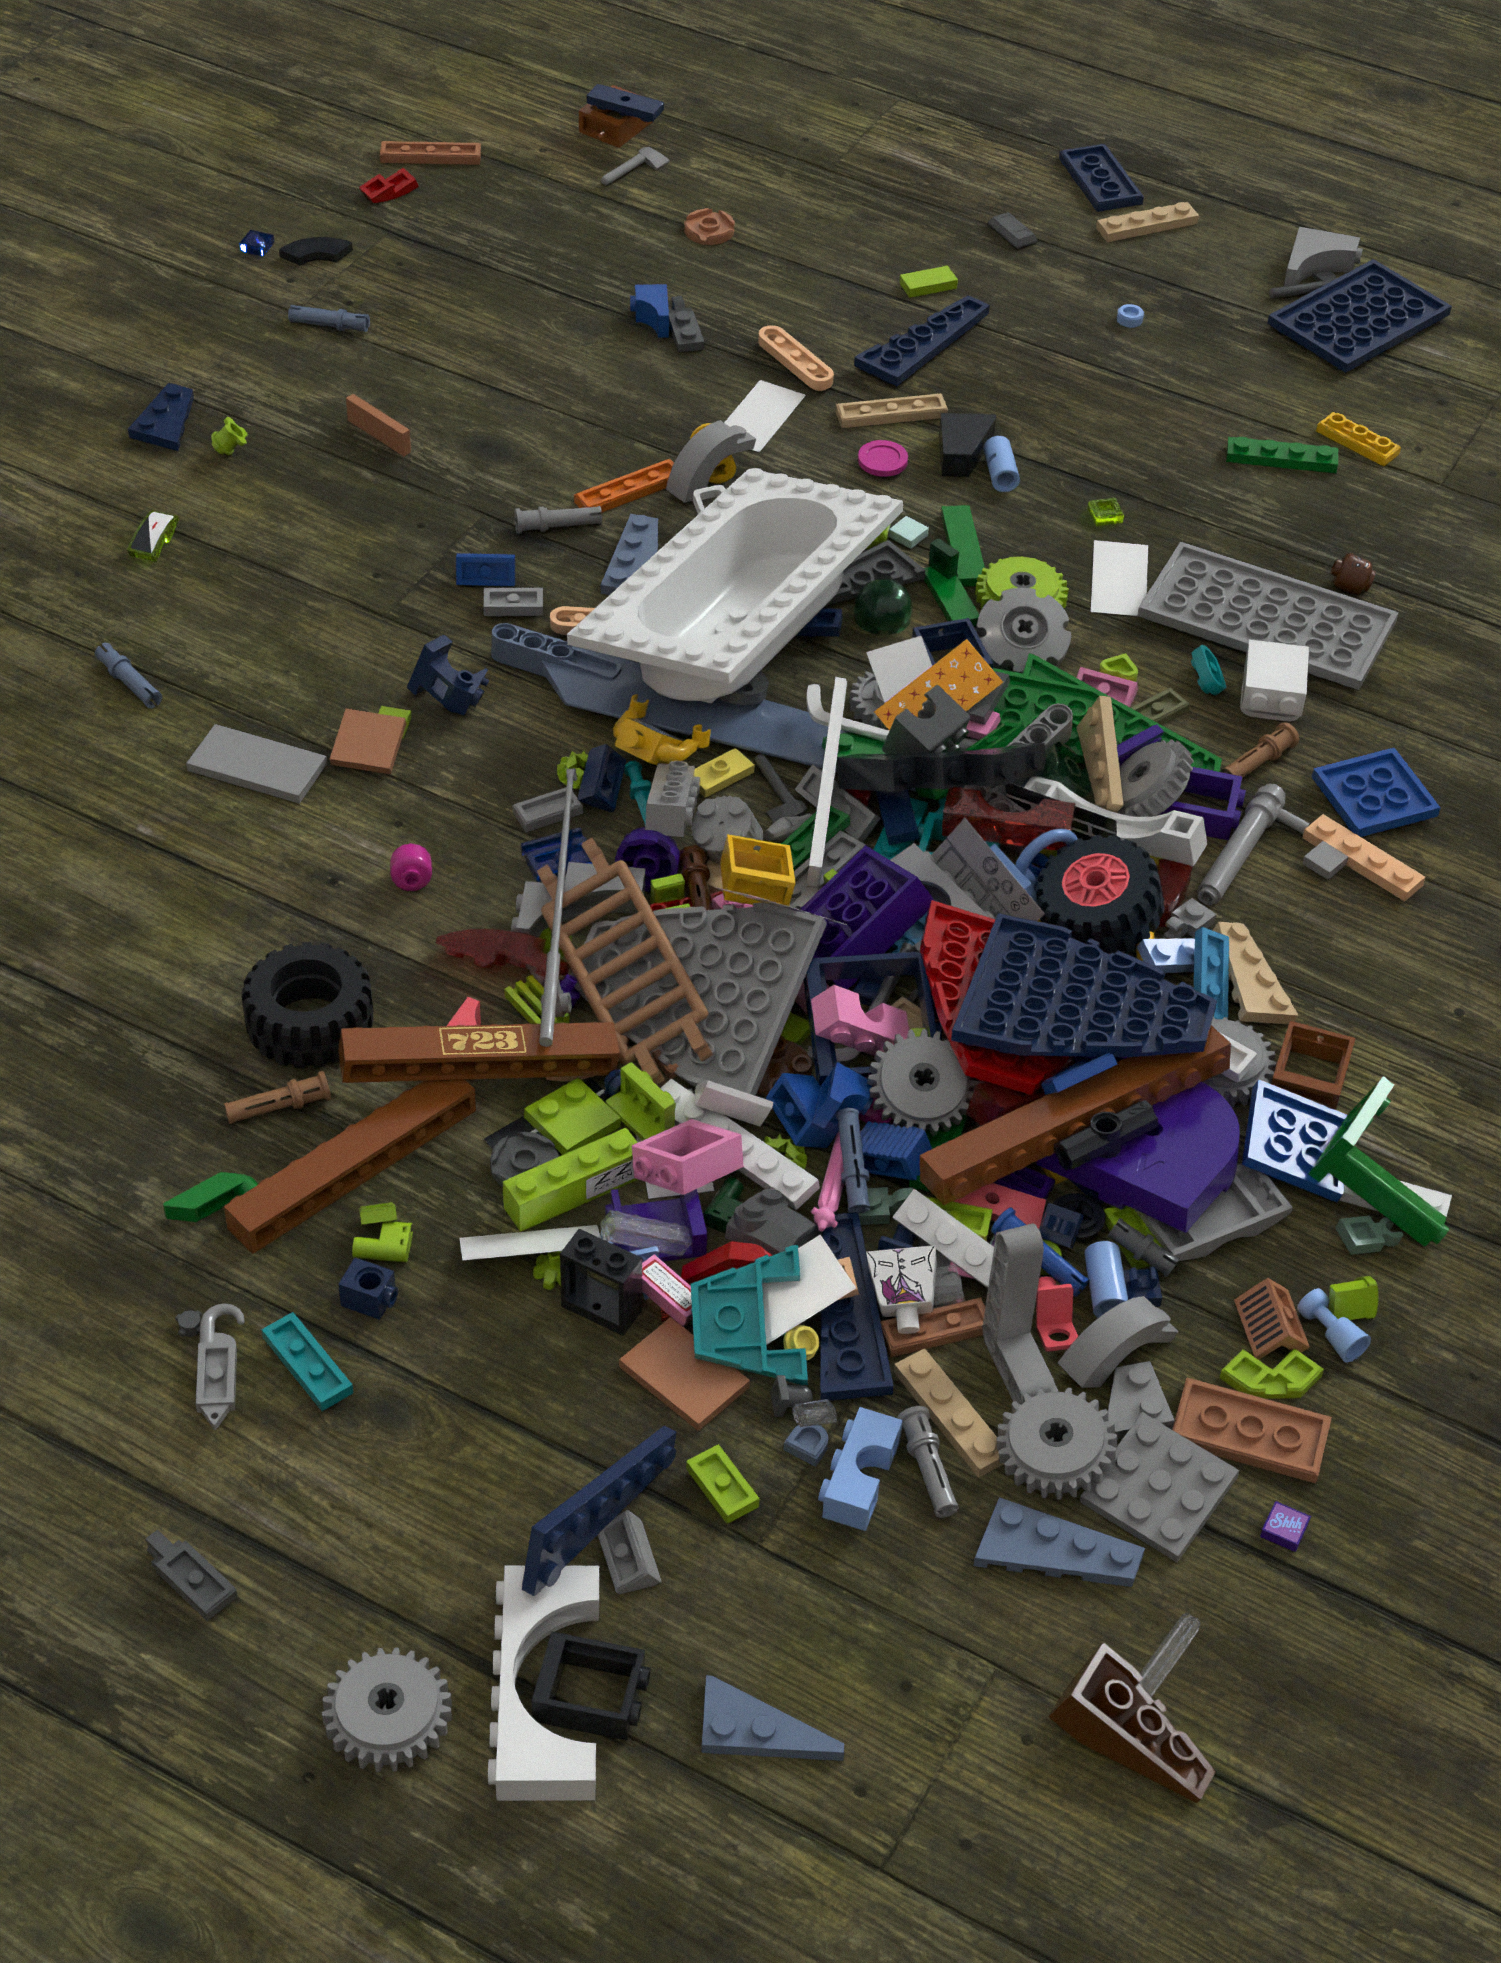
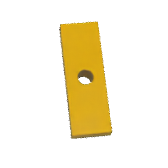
M1332 412L1317 424L1316 432L1382 466H1386L1400 454L1401 447L1391 442L1389 438L1377 435L1368 430L1366 426L1358 425L1346 419L1342 414Z

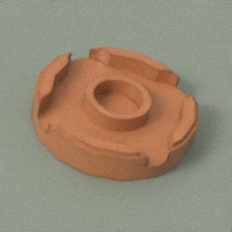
M709 208L700 209L686 217L684 233L687 238L702 245L722 244L730 240L734 235L735 221L732 216L724 211L719 210V213H715Z

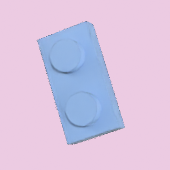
M1194 938L1143 939L1137 946L1144 962L1165 971V973L1194 972Z

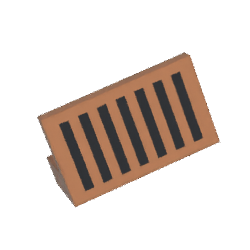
M1266 1278L1234 1299L1254 1357L1258 1360L1281 1345L1291 1351L1295 1348L1300 1353L1310 1347L1290 1293L1285 1287L1270 1278Z

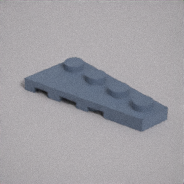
M630 514L601 582V594L610 595L658 552V518Z
M999 1497L974 1558L973 1566L987 1568L988 1564L1006 1566V1571L1021 1573L1023 1569L1046 1571L1045 1576L1061 1578L1062 1574L1081 1576L1082 1581L1132 1587L1145 1548Z

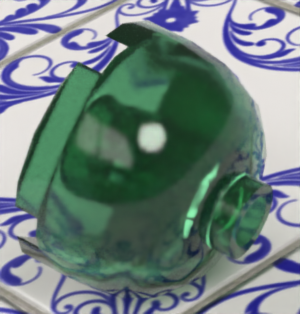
M876 579L866 583L856 597L854 605L855 622L863 630L872 634L879 635V630H888V635L903 631L910 624L912 615V600L907 589L902 584L891 579Z
M1058 741L1045 749L1046 765L1043 775H1038L1037 777L1060 782L1081 798H1084L1092 791L1087 768L1080 769L1076 763L1080 757L1068 745Z

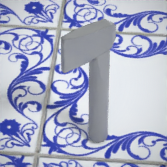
M643 147L638 151V155L601 178V182L607 186L644 162L658 170L669 163L670 160L650 147Z

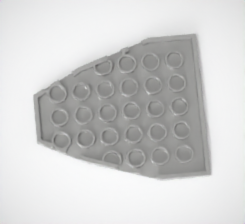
M764 902L753 903V907L736 908L732 904L723 905V909L706 910L701 906L653 911L708 1010L707 1018L697 1023V1026L714 1055L701 1061L698 1054L691 1047L684 1032L650 1051V1053L659 1049L661 1055L658 1057V1060L666 1066L676 1063L679 1067L676 1068L675 1074L694 1087L699 1083L711 1081L755 1096L826 927L825 919ZM631 916L621 917L617 921L606 920L593 923L584 944ZM643 924L582 960L589 974L650 938L651 935L646 925ZM657 948L596 984L595 987L601 998H604L665 960ZM672 973L608 1011L614 1023H617L676 988L678 984ZM577 982L574 988L588 1002L579 983ZM683 998L623 1035L627 1036L636 1045L690 1013L692 1009L686 998Z

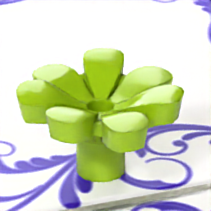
M561 1251L548 1252V1255H540L536 1259L537 1266L533 1269V1276L535 1279L544 1278L543 1287L545 1289H553L556 1282L561 1286Z

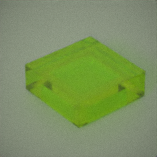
M1116 498L1089 501L1088 510L1096 526L1123 523L1124 514Z

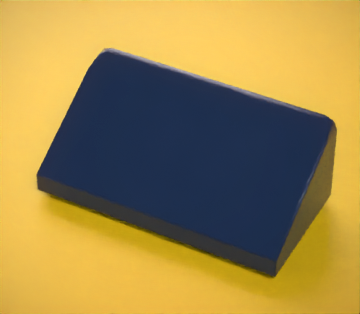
M607 744L592 748L588 754L578 800L590 806L614 812L626 759Z

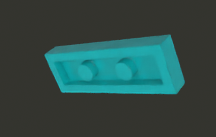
M294 1312L261 1329L265 1342L321 1411L326 1410L354 1393L353 1384Z

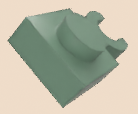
M1370 1216L1343 1218L1339 1220L1335 1227L1351 1255L1379 1252L1384 1245H1398L1403 1237L1402 1232L1389 1231L1394 1223L1387 1217L1382 1218L1379 1223H1374Z

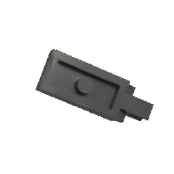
M682 296L671 297L672 308L669 310V328L677 351L704 350V339L694 311H692L691 307L685 308Z
M156 1530L145 1539L148 1545L147 1552L154 1558L151 1561V1565L156 1570V1573L206 1621H209L238 1597L235 1587L186 1540L183 1543L178 1540L172 1544L159 1530Z

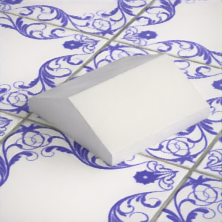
M711 1081L699 1083L695 1089V1106L757 1126L762 1125L774 1103Z

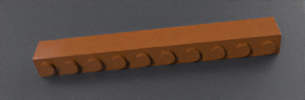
M1211 1025L1204 1052L1127 1057L1118 1061V1065L1058 1093L1048 1094L921 1154L920 1181L943 1205L963 1198L985 1185L992 1184L1008 1174L1021 1170L1031 1163L1054 1154L1055 1143L1089 1127L1090 1120L1097 1113H1117L1144 1100L1150 1105H1154L1230 1069L1231 1043Z

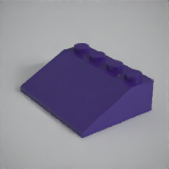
M865 845L799 910L841 922L825 920L827 924L813 958L884 954L895 942L900 940L904 933L927 913L931 900L934 899L917 876ZM858 978L826 980V982L831 986L836 985L848 989L856 983Z

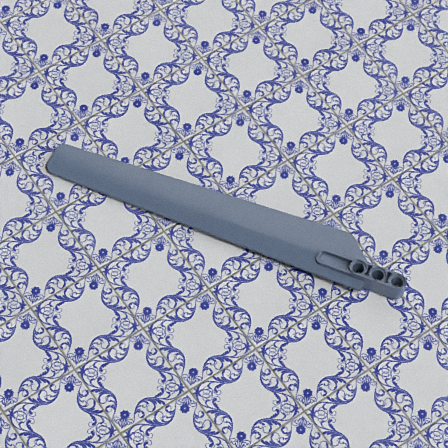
M500 623L492 629L491 657L499 663L546 677L562 702L567 706L620 718L628 710L632 695L638 694L637 702L644 703L649 699L645 717L638 719L656 728L692 736L693 726L701 724L702 732L711 729L710 741L810 766L813 764L823 769L825 751L822 748L823 737H827L828 726L813 721L809 712L765 699L760 703L752 705H736L716 699L712 704L703 701L671 699L658 694L643 681L640 663L567 645V641L513 624ZM841 730L840 734L846 733L848 731ZM1029 777V778H1028L1023 784H1021L1020 786H1021V787H1025V785L1027 784V782L1029 781V779H1030L1031 777ZM962 786L950 789L947 797H952ZM915 788L908 789L917 792Z

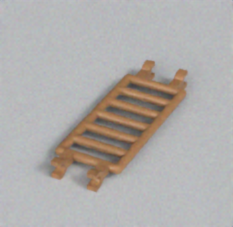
M590 838L581 845L596 869L597 874L564 892L562 909L619 876L625 888L566 924L562 925L561 923L559 947L599 1022H614L608 1011L609 1009L672 973L678 984L676 988L619 1022L614 1023L621 1064L627 1065L638 1060L642 1071L647 1072L653 1082L660 1087L667 1082L650 1051L684 1032L691 1047L698 1054L701 1061L714 1055L697 1026V1023L707 1018L708 1010L626 862L619 860L609 866L600 847L597 846L593 838ZM547 864L537 870V873L552 898L550 902L541 908L542 915L552 932L557 876L553 874ZM632 900L638 911L636 914L575 949L569 936ZM646 925L651 935L650 938L588 974L582 960L639 926ZM659 949L665 960L664 962L601 998L595 987L596 984L653 950ZM686 998L692 1009L690 1013L628 1049L621 1035Z

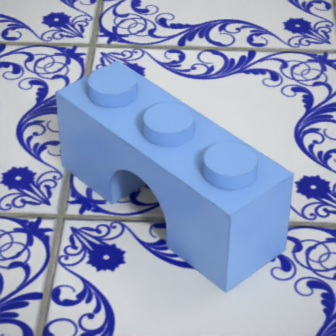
M859 1407L854 1421L848 1419L842 1441L846 1443L843 1450L836 1449L830 1470L834 1471L831 1480L824 1479L820 1489L818 1500L824 1502L822 1518L866 1531L878 1500L880 1480L867 1476L860 1470L865 1467H878L889 1471L900 1443L903 1420Z

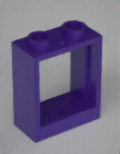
M1193 767L1184 792L1229 800L1227 811L1175 801L1159 815L1175 810L1203 817L1206 836L1229 840L1231 828L1236 829L1238 827L1241 811L1236 810V807H1243L1246 790L1240 789L1242 776Z

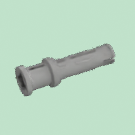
M542 506L538 507V510L527 511L515 508V530L517 534H522V531L526 530L546 532V530H549V527L602 524V515H600L602 511L600 506L547 510V508Z
M914 1406L905 1409L897 1418L903 1420L902 1428L908 1440L906 1445L907 1451L918 1462L936 1517H949L957 1512L959 1506L954 1498L937 1451L940 1440L937 1434L932 1432L928 1421L930 1412L925 1406Z

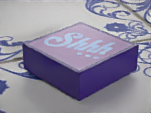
M1275 1501L1262 1528L1260 1537L1296 1552L1309 1525L1311 1516Z

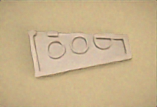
M1099 696L1092 707L1088 708L1086 715L1076 728L1095 804L1103 809L1118 813L1124 804L1111 697Z

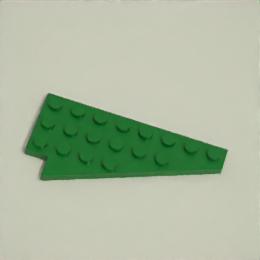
M1031 653L1028 654L1024 673L994 668V671L1009 674L1010 677L1008 687L993 710L1000 713L1001 721L997 727L1005 722L1023 724L1024 728H1026L1049 706L1057 703L1064 704L1073 713L1071 737L1051 758L1086 764L1076 727L1086 715L1088 708L1092 707L1099 696H1110ZM1111 697L1117 745L1158 724L1164 731L1163 735L1160 736L1162 738L1161 741L1164 740L1166 743L1171 739L1174 742L1179 741L1192 754L1191 758L1194 760L1191 764L1192 767L1220 772L1222 758Z

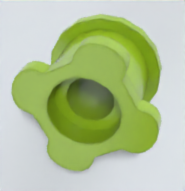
M227 417L224 419L225 426L219 432H213L211 439L212 446L218 453L232 455L234 448L238 444L244 446L247 443L245 440L247 432L244 428L238 426L233 419Z

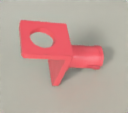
M1044 1276L1039 1278L1036 1295V1330L1045 1351L1067 1350L1078 1337L1072 1323L1073 1287L1071 1284L1057 1285L1052 1277ZM1054 1333H1063L1069 1338L1065 1341H1055L1049 1336Z

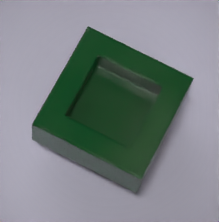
M939 538L931 542L928 566L947 579L957 575L959 551Z

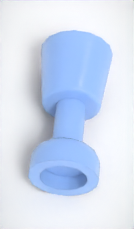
M1317 1288L1310 1291L1299 1302L1298 1312L1309 1320L1317 1318L1327 1328L1325 1337L1344 1362L1348 1363L1357 1359L1370 1345L1371 1337L1348 1318L1341 1317L1337 1319L1327 1308L1329 1299L1322 1289Z

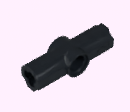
M1146 1100L1139 1101L1117 1113H1097L1090 1120L1089 1127L1055 1143L1054 1153L1058 1158L1059 1164L1066 1171L1073 1170L1098 1156L1102 1158L1116 1157L1122 1149V1144L1158 1127V1117L1155 1115L1153 1106Z

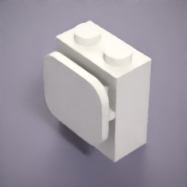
M1249 639L1241 690V711L1250 717L1280 721H1295L1300 716L1302 717L1307 694L1309 647Z

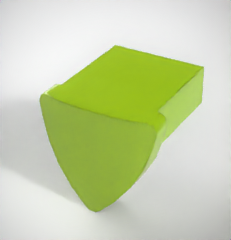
M1371 1276L1358 1277L1351 1282L1330 1285L1329 1310L1337 1319L1346 1317L1349 1320L1376 1317L1378 1286Z

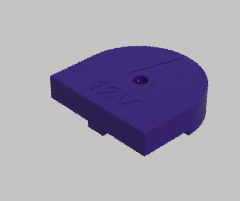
M1200 1082L1192 1088L1170 1096L1163 1102L1151 1105L1155 1115L1158 1117V1127L1122 1144V1149L1116 1157L1102 1158L1098 1156L1068 1171L1059 1164L1055 1153L1037 1161V1165L1098 1192L1099 1200L1121 1210L1125 1206L1131 1207L1187 1233L1222 1191L1227 1192L1235 1178L1238 1164L1239 1123L1233 1108L1226 1099L1207 1084Z

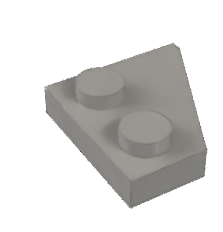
M1147 1361L1116 1367L1108 1406V1421H1114L1117 1440L1124 1438L1142 1412L1168 1428L1173 1429L1175 1420L1151 1362Z

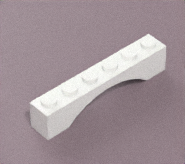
M1037 776L1031 777L1024 787L1117 820V836L1120 837V840L1128 839L1135 842L1137 847H1143L1152 856L1194 866L1207 846L1204 819L1200 816L1175 810L1152 817H1134L1118 814L1084 800L1060 782Z

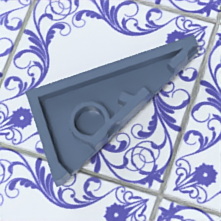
M706 1675L702 1753L843 1761L844 1743L714 1676Z

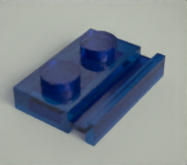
M580 827L569 830L565 875L568 862L592 864L581 845L587 839L583 837ZM562 832L521 843V854L525 856L526 863L536 882H542L537 870L547 864L553 874L558 877Z

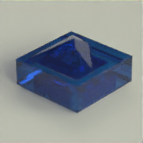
M250 230L239 243L240 251L264 256L275 243L274 235Z

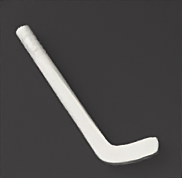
M818 684L808 685L806 702L811 719L818 724L829 726L830 713L822 708L820 686ZM842 717L841 730L885 742L889 730Z

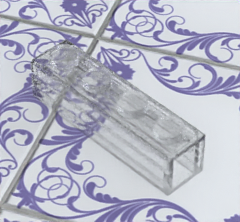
M612 1210L608 1212L600 1223L603 1240L642 1249L657 1246L659 1252L682 1257L692 1244L689 1227L678 1225L677 1223H668L658 1219H649L639 1215H630Z

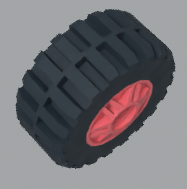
M1095 835L1085 841L1081 838L1075 840L1074 845L1070 847L1063 846L1057 851L1058 855L1056 857L1051 856L1045 863L1046 869L1043 868L1037 878L1038 884L1036 885L1037 903L1045 913L1041 917L1043 923L1062 926L1072 930L1071 938L1087 944L1089 939L1100 942L1099 948L1108 954H1115L1117 951L1129 953L1135 950V945L1143 939H1149V932L1154 933L1159 926L1165 907L1158 869L1154 859L1150 858L1149 853L1143 847H1137L1135 842L1128 839L1121 841L1120 837L1109 835L1108 838Z

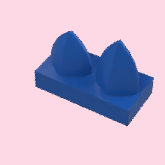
M457 553L456 585L515 586V555Z

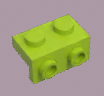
M632 1062L622 1067L621 1091L608 1098L606 1104L621 1117V1121L642 1141L674 1127L676 1103L671 1094L667 1091L663 1092L653 1082L647 1072L641 1071Z

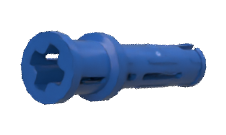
M1010 1207L997 1218L991 1228V1232L996 1235L997 1232L1026 1224L1015 1215L1016 1211ZM1043 1241L1044 1252L1041 1268L1061 1285L1071 1284L1073 1296L1077 1297L1080 1294L1079 1289L1083 1291L1088 1285L1089 1278L1082 1275Z

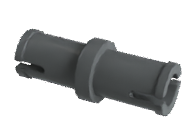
M1121 1218L1107 1236L1132 1252L1134 1259L1137 1261L1142 1259L1164 1274L1165 1277L1169 1276L1180 1259L1155 1243L1153 1236L1150 1234L1147 1236L1143 1235Z

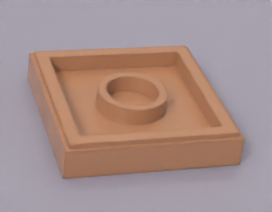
M345 709L330 756L331 765L391 774L406 727L405 718Z

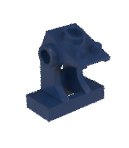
M442 635L424 645L407 689L414 695L426 690L450 712L465 715L470 705L476 707L485 691L480 689L481 685L486 687L489 683V680L485 678L488 669L485 668L472 674L467 670H460L458 672L452 668L447 657L453 642L447 636Z

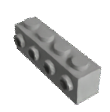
M684 761L657 764L646 805L645 830L658 831L666 836L684 837L686 826H692V818L695 806L697 805V795L699 796L700 777L695 776V766H689Z

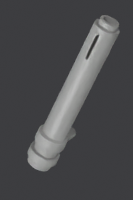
M1266 784L1260 787L1245 809V816L1197 889L1198 899L1203 904L1213 905L1221 900L1265 829L1272 826L1275 820L1302 834L1304 829L1309 826L1310 823L1283 809L1285 793L1278 785Z

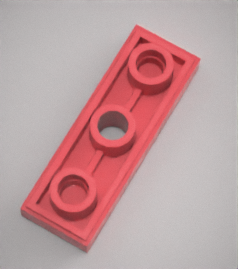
M995 1183L985 1185L963 1198L953 1201L993 1209L992 1221H996L1006 1209L1012 1207L1016 1211L1015 1215L1026 1225L1034 1223L1038 1229L1041 1225L1046 1204L1045 1199Z

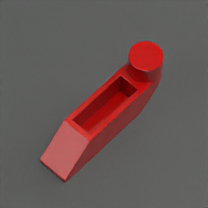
M731 1241L683 1265L681 1278L691 1285V1283L728 1269L735 1268L736 1270L754 1263L755 1259L765 1255L770 1257L772 1254L757 1244Z

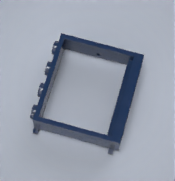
M921 952L812 958L803 984L815 1076L820 1086L837 1063L834 1042L817 1036L815 1033L811 999L827 989L826 980L914 975L916 977L923 1028L927 1030L928 1037L932 1038L936 1031L940 1032V1040L942 1041V1027L940 1021L935 1022L934 1013H937L932 993L930 992V985ZM870 1067L849 1068L867 1079L869 1075L873 1074L869 1071ZM922 1080L920 1083L917 1084L923 1086L927 1082L925 1080Z

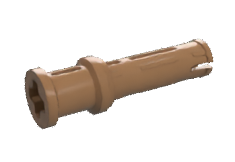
M1287 722L1280 723L1276 727V731L1270 735H1263L1256 747L1224 767L1220 772L1242 776L1243 778L1266 761L1277 760L1284 750L1298 745L1300 739L1297 730Z
M319 1071L317 1076L300 1081L291 1079L285 1087L233 1102H226L224 1107L229 1124H232L236 1121L293 1106L294 1109H302L304 1104L321 1099L330 1101L331 1093L324 1071ZM317 1088L315 1090L303 1093L306 1090ZM274 1100L273 1102H270V1103H266V1104H263V1105H259V1106H256V1107H252V1108L245 1109L246 1107H249V1106H252V1105H256V1104L263 1103V1102H266V1101Z

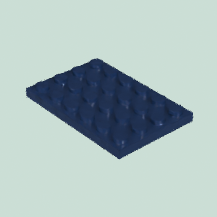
M1372 259L1271 313L1268 316L1267 324L1346 373L1449 316L1452 306Z

